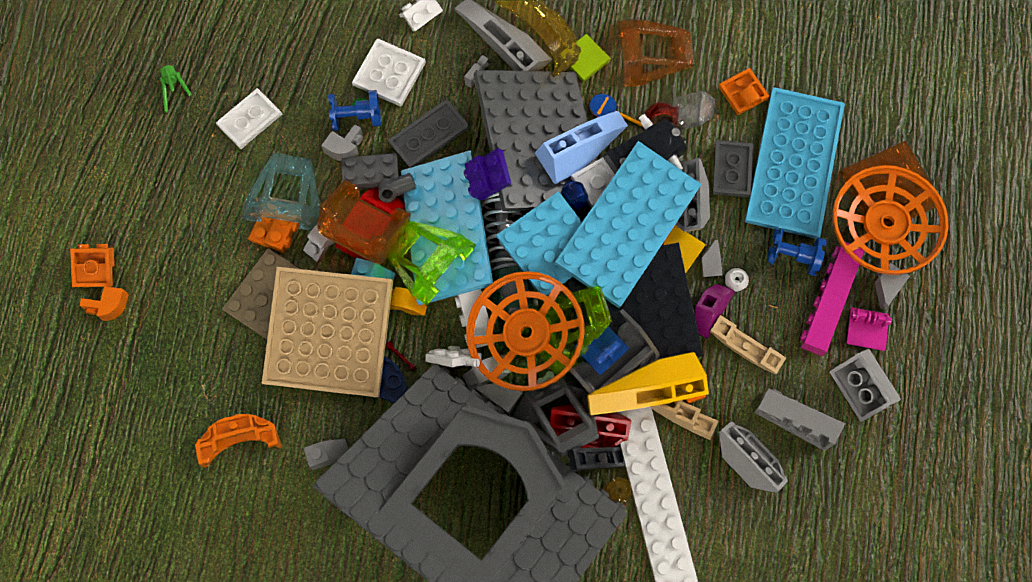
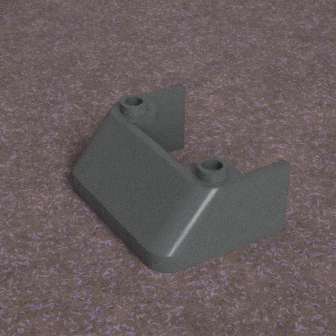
M623 309L620 313L627 322L620 326L618 337L629 347V350L601 376L588 362L579 363L574 369L571 368L569 370L589 394L659 358V351L642 327Z

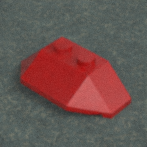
M572 404L552 408L550 425L557 436L583 423ZM618 412L595 415L599 438L580 448L615 447L627 441L632 420Z

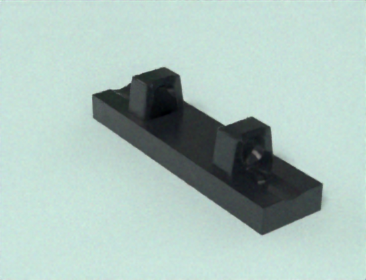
M621 447L576 448L567 451L571 471L626 467Z

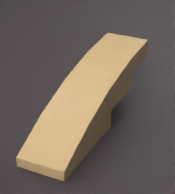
M683 400L650 406L651 409L672 422L708 440H711L718 424V420L701 414V409L687 404Z

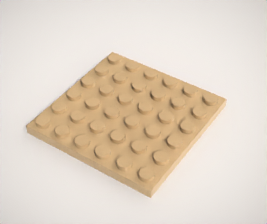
M277 267L262 384L379 397L393 279Z

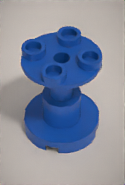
M369 90V100L355 101V105L337 107L335 94H328L329 105H331L329 117L332 120L333 131H339V118L357 116L358 120L371 118L373 127L381 126L377 90Z
M783 228L775 229L772 240H774L773 247L770 246L767 253L770 265L774 264L777 254L781 253L795 257L796 262L808 264L807 274L816 276V271L819 272L825 255V251H822V245L826 246V239L817 238L813 246L803 243L796 246L781 242Z

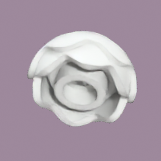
M733 268L726 273L725 284L728 288L738 292L748 286L749 277L743 269Z

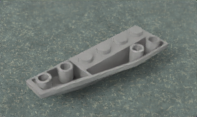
M464 0L455 7V11L513 71H540L552 61L529 35L473 0Z

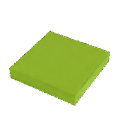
M587 34L560 54V59L583 82L610 62L611 59Z

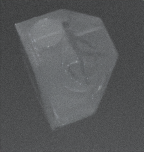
M703 90L673 98L671 115L685 129L700 126L714 116L716 99Z

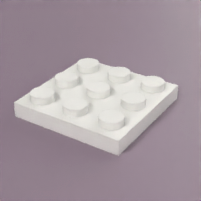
M377 38L353 79L352 84L366 92L377 90L378 97L401 107L426 61L424 58Z

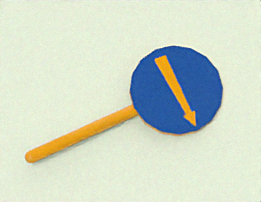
M606 94L594 96L589 104L590 111L596 117L615 112L617 108L615 100ZM620 113L624 119L643 127L641 122Z

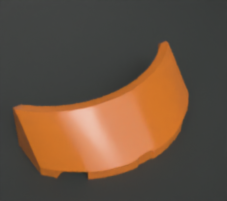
M236 414L235 416L218 420L207 428L208 430L195 444L198 463L204 468L208 467L211 461L224 449L239 442L263 441L267 443L269 448L274 446L282 448L275 425L264 418L251 414Z

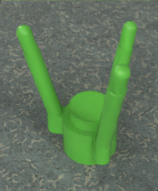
M171 65L160 69L165 112H168L166 84L169 85L173 92V84L178 80L186 93L191 96V92L182 80L180 73L175 72L174 67Z

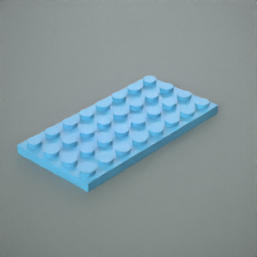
M772 88L745 223L771 229L783 228L784 232L814 239L820 238L845 103L780 88Z
M638 141L554 264L620 308L702 184Z
M471 150L401 170V176L411 173L416 184V189L404 193L416 300L419 305L486 288L493 283L481 202L469 194V180L465 178L463 173L465 170L464 164L474 158Z

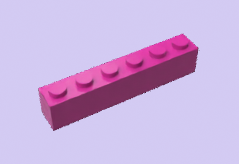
M841 245L834 248L832 253L834 260L827 266L825 272L828 274L827 278L822 280L819 290H822L821 294L816 296L813 303L815 310L809 314L806 321L809 324L807 331L803 330L800 341H802L800 348L819 356H823L828 350L859 267V263L854 261ZM858 248L853 253L862 259L864 251Z

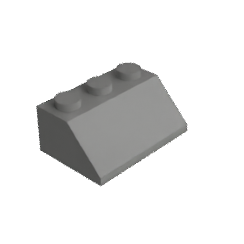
M870 349L856 354L829 371L860 422L901 400Z

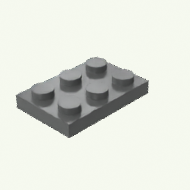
M715 141L712 194L750 197L753 143Z
M397 153L342 158L343 191L376 188L382 179L399 177Z

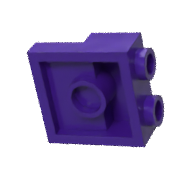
M497 148L484 157L478 155L464 164L465 170L463 173L470 184L468 192L475 199L485 200L512 184L502 149Z

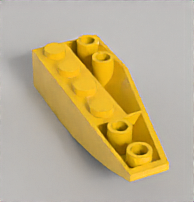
M695 352L657 359L588 394L589 414L597 415L633 410L709 394L707 375Z

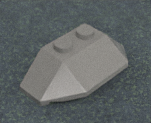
M696 158L681 162L682 171L702 184L675 224L684 232L703 229L710 218L709 182L701 159Z
M731 421L719 432L723 459L751 488L777 493L788 482L779 460L751 431Z

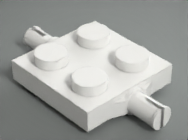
M449 346L448 350L434 349L426 354V362L455 367L465 365L478 367L480 365L479 359L471 358L468 348L461 350L459 346ZM478 353L482 361V353Z

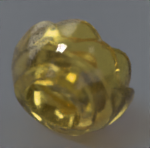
M621 477L614 478L607 487L609 497L615 502H625L633 493L630 481Z

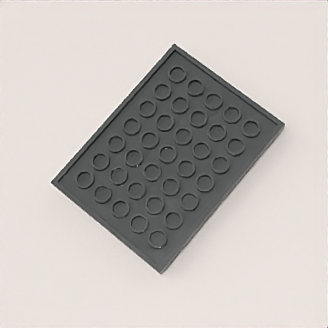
M476 70L474 72V79L490 153L497 148L503 150L512 182L511 185L499 191L502 211L533 210L558 191L572 209L591 208L571 177L554 184L535 155V152L544 142L587 122L576 73Z

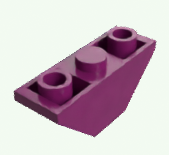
M716 284L704 291L694 313L699 336L706 339L709 338L710 330L718 317L724 312L734 294V290Z

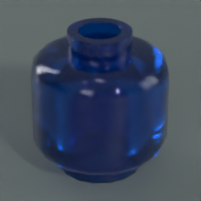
M568 181L561 190V195L573 210H579L586 205L589 196L583 183Z

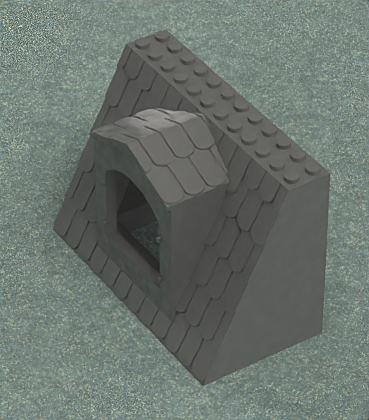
M436 364L431 366L312 485L330 502L429 582H577L628 514L624 511L626 509L625 506L618 501L614 503L608 498L609 494L601 488L597 490L592 486L593 482L584 475L580 477L575 473L576 471H571L570 464L567 463L565 465L559 460L561 457L554 451L548 452L531 423L509 417L504 413L499 414L496 411L497 408L492 403L482 401L480 399L481 395L473 389L471 391L465 387L466 384L460 378L456 377L454 379L449 375L450 371L442 365L439 367ZM458 446L485 448L506 459L521 477L527 493L528 502L482 561L412 505Z

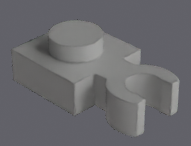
M482 55L477 64L475 63L464 76L466 86L472 88L476 84L474 72L476 70H485L489 65L487 63L488 58Z

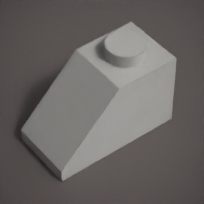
M892 263L889 264V270H901ZM877 272L876 276L878 278L875 281L879 306L882 310L890 305L910 277L908 274L888 275Z
M345 438L322 441L304 448L308 465L312 470L336 463L348 450Z

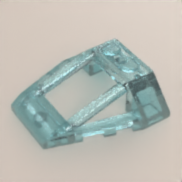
M273 153L245 200L242 219L261 222L262 217L297 222L299 223V229L312 230L320 222L321 210L311 159ZM275 172L302 177L298 202L270 197ZM264 181H265V186H264L263 195H262V197H258V198H257V196H258V194H259V192H260V190H261V188H262V185H263V183H264ZM309 185L311 207L305 204Z

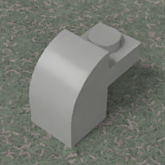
M354 125L345 138L332 131L321 145L324 153L338 161H342V158L356 157L359 154L356 145H359L363 139L362 130L359 126Z
M333 217L320 221L308 234L309 240L303 251L315 261H320L328 247L336 243L342 225Z

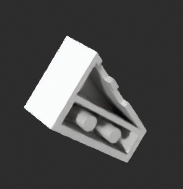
M481 289L454 297L457 308H461L462 315L459 317L462 327L466 326L467 328L469 314L478 296L482 293ZM484 305L476 319L475 337L486 335L489 317ZM488 343L476 345V348L488 345Z

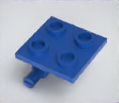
M602 320L584 337L580 355L601 376L629 350V347Z

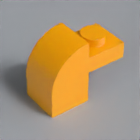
M401 287L392 289L390 310H402L411 315L425 316L428 303L419 305L414 290Z

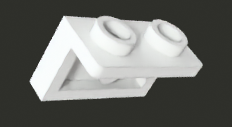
M416 0L414 4L408 3L401 8L403 12L399 16L404 17L414 32L443 10L436 0Z

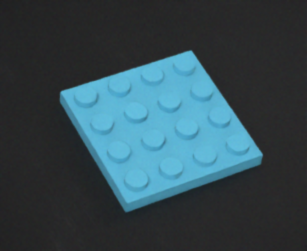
M558 191L498 233L496 238L522 272L542 273L564 284L573 276L554 263L582 221ZM528 279L537 292L546 296L550 294L554 287L550 283L541 280Z

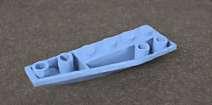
M615 111L581 124L544 142L535 152V155L553 183L557 184L587 167L628 125L619 111Z

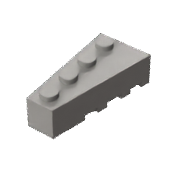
M768 388L754 411L759 416L824 451L836 444L845 423L782 395L776 389Z

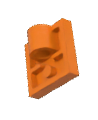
M751 68L725 80L718 86L737 116L768 100L770 97Z

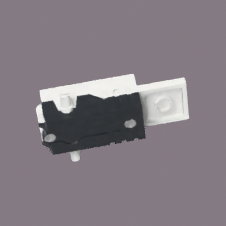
M643 114L639 117V120L645 131L622 143L620 146L613 148L612 151L606 152L601 159L571 175V179L592 208L638 141L682 170L683 167L679 161H681L687 150L685 144L687 140L685 137H681V128L669 122L667 118L653 125L649 118Z

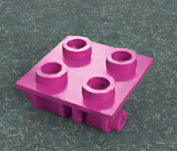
M851 307L847 344L886 351L888 325L891 324L892 317H889V314Z

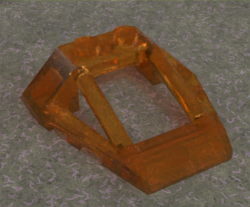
M647 20L617 21L624 62L622 70L624 87L643 86L654 79L658 80L670 73H677L694 66L691 34L689 31ZM640 34L671 36L675 59L642 56ZM643 64L669 66L643 74Z

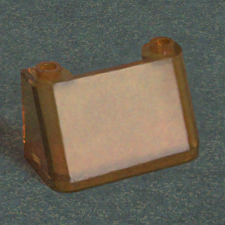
M344 180L320 206L318 231L324 237L376 264H383L408 225L411 213L396 208L390 215L359 199L360 191L358 187Z

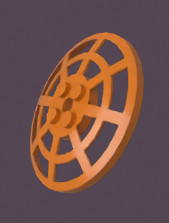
M875 166L862 170L852 176L838 192L832 211L834 232L844 251L861 266L882 274H908L923 268L939 254L947 239L949 228L948 215L939 193L926 179L917 173L897 166ZM889 174L887 185H878L865 190L860 182L862 178L871 175ZM901 176L911 180L920 186L924 192L915 198L906 190L895 187L896 177ZM853 185L859 195L852 202L849 212L838 209L843 195ZM885 191V200L876 203L869 196L875 192ZM894 193L903 196L910 202L902 206L900 203L893 201ZM929 197L934 202L938 211L940 225H928L927 216L921 203ZM861 200L869 208L865 216L854 214ZM916 208L920 216L921 224H912L909 212ZM837 217L848 220L849 231L854 239V242L848 246L840 234ZM883 219H889L892 222V226H886L883 223ZM854 222L864 224L867 233L860 238L855 231ZM910 231L920 232L917 242L912 247L905 237ZM927 233H939L935 248L925 258L917 250L924 243ZM872 239L881 244V253L871 250L865 243ZM898 243L905 250V252L889 255V245ZM860 247L867 254L880 259L881 268L866 263L857 257L853 251ZM912 256L918 262L917 265L906 269L889 270V260H900Z
M529 271L509 274L490 284L478 296L472 306L466 328L468 350L471 358L479 359L480 365L477 367L479 371L498 386L521 392L545 388L562 378L576 362L583 346L585 334L581 308L570 290L551 276ZM523 279L541 280L550 283L554 287L549 296L539 292L525 291ZM510 282H516L518 293L505 298L498 305L488 299L500 287ZM561 291L571 301L576 311L577 319L567 321L563 310L555 302ZM527 298H537L545 302L540 310L537 311L528 308ZM519 299L520 310L515 311L511 315L503 310L508 304ZM484 305L492 311V314L487 324L486 335L475 337L476 319ZM551 307L557 312L561 323L550 325L545 316ZM499 316L506 321L503 333L493 334L494 324ZM530 327L532 330L531 336L524 338L522 335L523 330ZM579 327L578 344L570 360L562 354L567 343L568 329ZM562 331L560 345L558 349H555L549 344L551 333ZM504 341L510 349L504 358L497 352L494 345L495 342ZM488 343L492 356L499 363L492 372L482 363L476 345ZM545 350L552 356L545 363L536 366L535 355ZM516 355L527 357L528 368H519L510 363ZM556 360L565 365V368L556 376L537 384V372L547 369ZM505 369L519 374H528L529 385H513L502 381L498 377Z

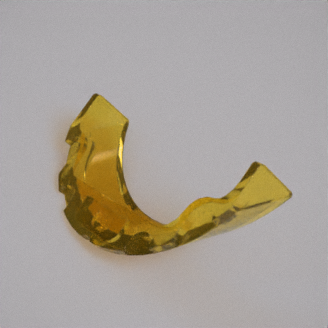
M494 0L497 5L511 11L524 20L545 41L555 62V69L551 74L552 77L565 71L579 60L581 47L576 43L578 39L574 31L555 10L548 9L544 5L545 2L543 0Z

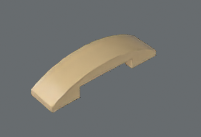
M720 315L710 332L743 358L773 374H777L786 357L770 347L767 349L736 328L737 325Z

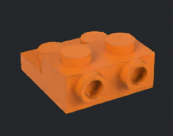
M263 206L248 239L251 242L284 254L286 249H289L291 246L293 233L299 229V219L297 215L280 209L277 211Z
M77 244V248L70 249L72 287L113 286L114 247L108 248V244H96V248H89V244Z

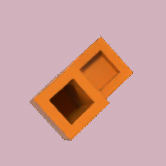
M104 286L100 301L81 298L79 306L86 310L85 312L88 314L97 315L103 321H110L123 313L129 294L121 288Z

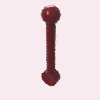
M392 342L386 343V348L392 350L409 366L410 371L416 370V365L411 364L393 347Z

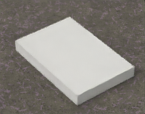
M256 88L219 119L216 125L242 149L278 119L282 112Z

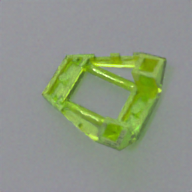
M408 221L384 251L412 296L427 306L439 292L434 286L435 282L457 256L465 260L476 247V244L456 232ZM423 236L438 245V247L424 264L418 267L403 256L416 240ZM402 266L416 274L415 282H413Z
M591 287L572 292L578 303L584 301L591 324L584 327V336L586 337L583 340V346L578 358L589 350V344L594 338L598 339L612 322L601 287ZM566 295L558 296L555 300L562 310L573 306ZM553 307L550 308L545 316L550 325H552L551 322L559 318ZM579 330L568 335L566 344L578 339ZM551 333L549 344L558 349L561 338L556 340L555 334ZM564 349L562 354L571 360L575 349L571 353L569 350ZM545 350L539 353V356L545 362L552 357ZM556 360L550 368L557 375L565 368V365Z

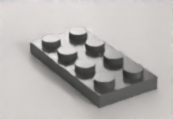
M446 99L391 137L388 143L407 167L411 168L417 166L469 129V125Z

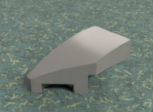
M714 240L701 255L702 277L722 276L718 240Z

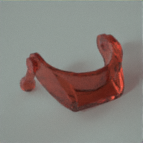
M658 102L652 104L645 112L649 120L661 114L670 115L673 118L672 123L677 126L679 117L678 106L672 107L667 103Z

